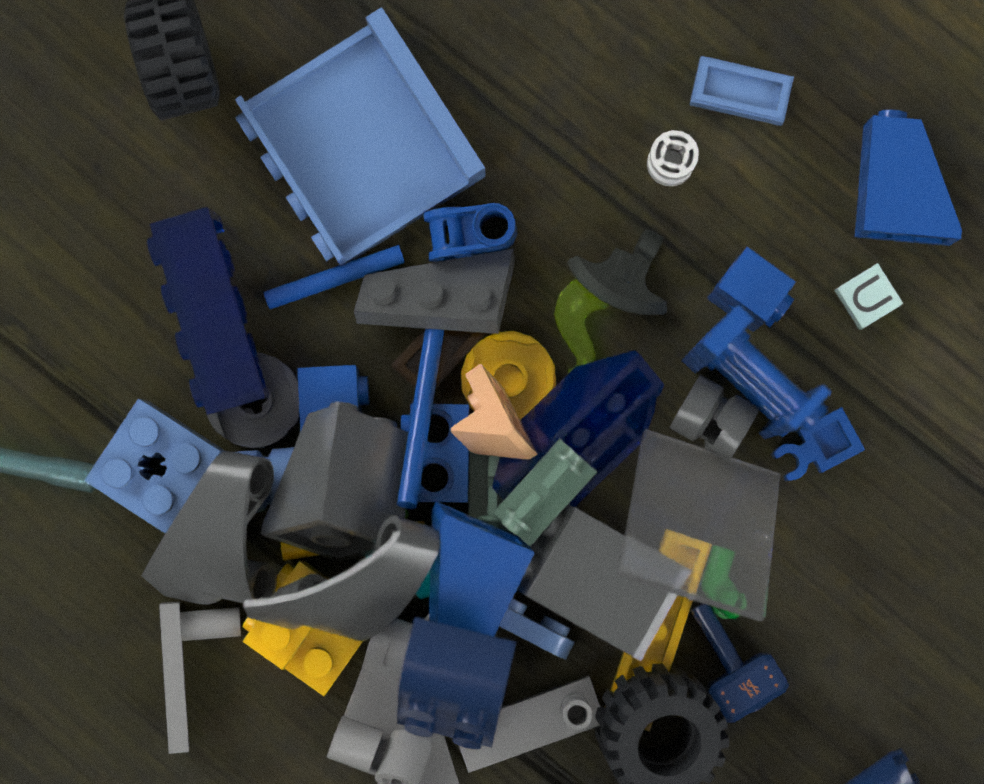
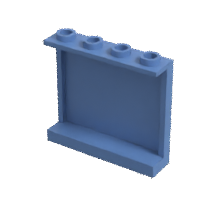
M382 7L365 17L367 21L366 27L246 102L241 95L235 99L242 110V113L235 117L250 142L257 137L260 138L268 151L260 158L275 181L284 177L290 185L293 193L286 196V199L300 221L310 217L319 232L311 238L324 259L328 261L335 256L340 266L358 258L423 217L424 212L437 208L486 177L484 165Z

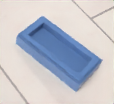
M701 56L689 105L782 126L794 77Z

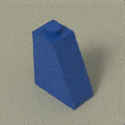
M900 110L879 111L878 116L873 115L863 126L855 237L950 246L960 240L962 228L922 120L907 118V112Z
M436 501L432 509L431 527L437 530L440 544L438 554L430 568L429 621L494 637L535 552L520 537Z

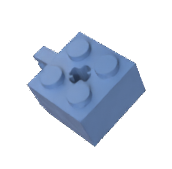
M138 398L84 481L166 534L216 456L218 457L225 451L156 405ZM164 457L166 461L162 462L161 465L167 466L165 474L163 476H151L150 471H153V468H149V464L152 458L160 459Z

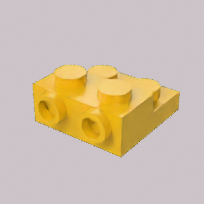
M304 560L299 561L295 568L287 563L277 575L275 591L310 574H319L327 580L330 579ZM248 617L242 625L249 632L242 642L281 670L285 668L322 696L327 694L363 643V641L353 640L307 626L287 629Z

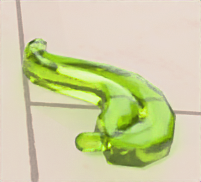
M577 279L572 280L558 296L554 312L558 331L577 360V365L574 368L568 369V374L571 377L585 374L592 367L596 357L592 341L584 325L585 318L590 313L596 310H603L609 305L585 289Z

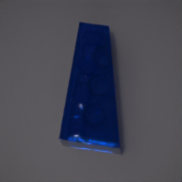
M205 207L151 223L150 227L153 237L147 238V246L154 265H162L168 284L161 285V292L168 312L170 314L177 313L182 331L175 333L176 343L184 361L190 359L196 378L190 379L189 384L196 406L198 408L204 406L207 415L270 398L254 338L251 333L246 334L244 324L248 323L243 298L237 286L232 287L230 278L234 277L233 271H235L231 253L229 250L227 251L224 241L217 238L218 233L225 232L221 216Z

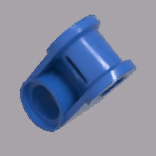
M499 203L469 207L438 208L423 214L424 221L429 223L433 250L428 254L430 262H440L507 250L514 244L517 238V226L512 212ZM500 217L508 223L506 234L496 240L486 238L482 234L484 223L490 218ZM446 226H448L449 240H450L449 244H447L446 231H445V227H446Z

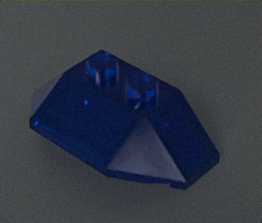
M635 350L576 366L520 420L537 455L530 460L500 457L492 484L493 490L505 500L554 444L561 439L597 472L569 503L573 507L577 506L645 440L655 412L657 396L661 395L664 383Z

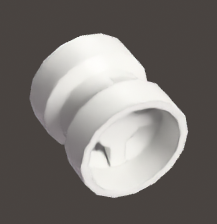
M671 130L662 133L656 138L648 155L647 168L650 176L663 186L673 187L685 182L698 162L699 150L696 142L690 135L682 131Z

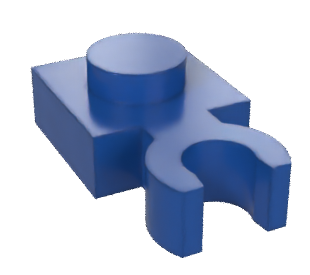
M841 407L821 417L809 430L805 431L803 428L796 430L803 442L802 444L781 445L773 450L771 455L773 459L779 458L786 453L794 456L796 459L795 469L783 475L785 481H792L801 478L806 473L808 464L814 462L819 473H823L864 451L865 448Z

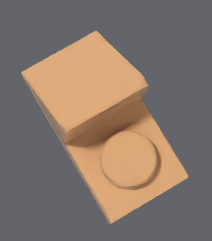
M482 364L466 373L465 375L474 392L468 398L475 412L455 424L450 429L451 433L474 454L527 460L536 456L537 452L500 383Z

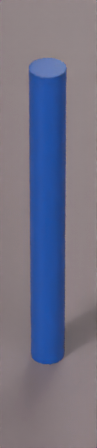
M425 329L397 500V505L406 509L416 508L444 336V330Z

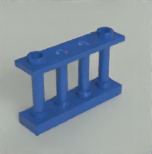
M739 305L722 318L681 360L694 373H697L705 366L710 371L715 368L752 404L759 407V410L769 419L767 424L758 432L764 439L778 435L783 438L788 432L795 431L799 426L807 431L828 409L822 404L824 399L831 393L825 385L803 393L747 341L751 336L744 329L753 318Z

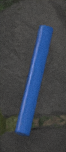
M397 245L341 266L339 265L264 291V296L271 310L363 278L364 275L377 273L403 264L405 261L400 247Z

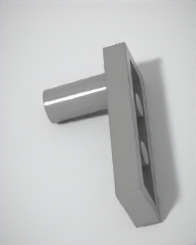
M180 601L159 604L169 754L189 752L182 641L241 636L239 607L180 612Z
M589 675L502 706L492 748L482 746L480 749H468L459 746L468 773L600 726L595 718L597 707H600Z

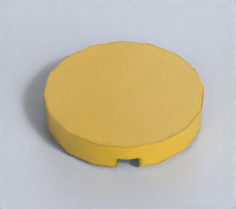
M516 331L493 333L479 341L466 355L461 371L462 392L474 412L475 409L468 398L474 392L465 374L479 364H482L504 388L522 425L537 418L551 402L556 386L555 365L547 350L532 336Z

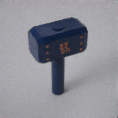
M707 601L698 604L690 610L726 670V673L709 682L705 689L720 707V711L726 718L727 723H734L746 715L760 710L768 702L786 692L789 684L771 654L758 653L743 662Z

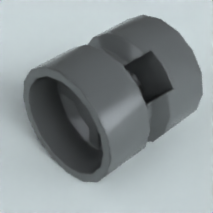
M700 374L669 428L691 441L702 438L706 450L729 462L760 408L738 395L731 398L725 397L724 387Z

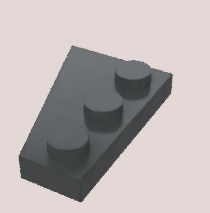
M507 249L364 275L354 309L357 324L498 334L515 264L514 250Z

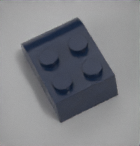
M415 617L400 676L397 724L404 725V729L407 732L416 736L432 737L433 733L453 738L452 741L455 744L464 748L480 749L482 746L492 748L506 693L516 642Z

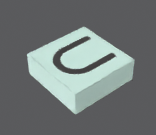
M878 263L834 290L859 330L903 304Z

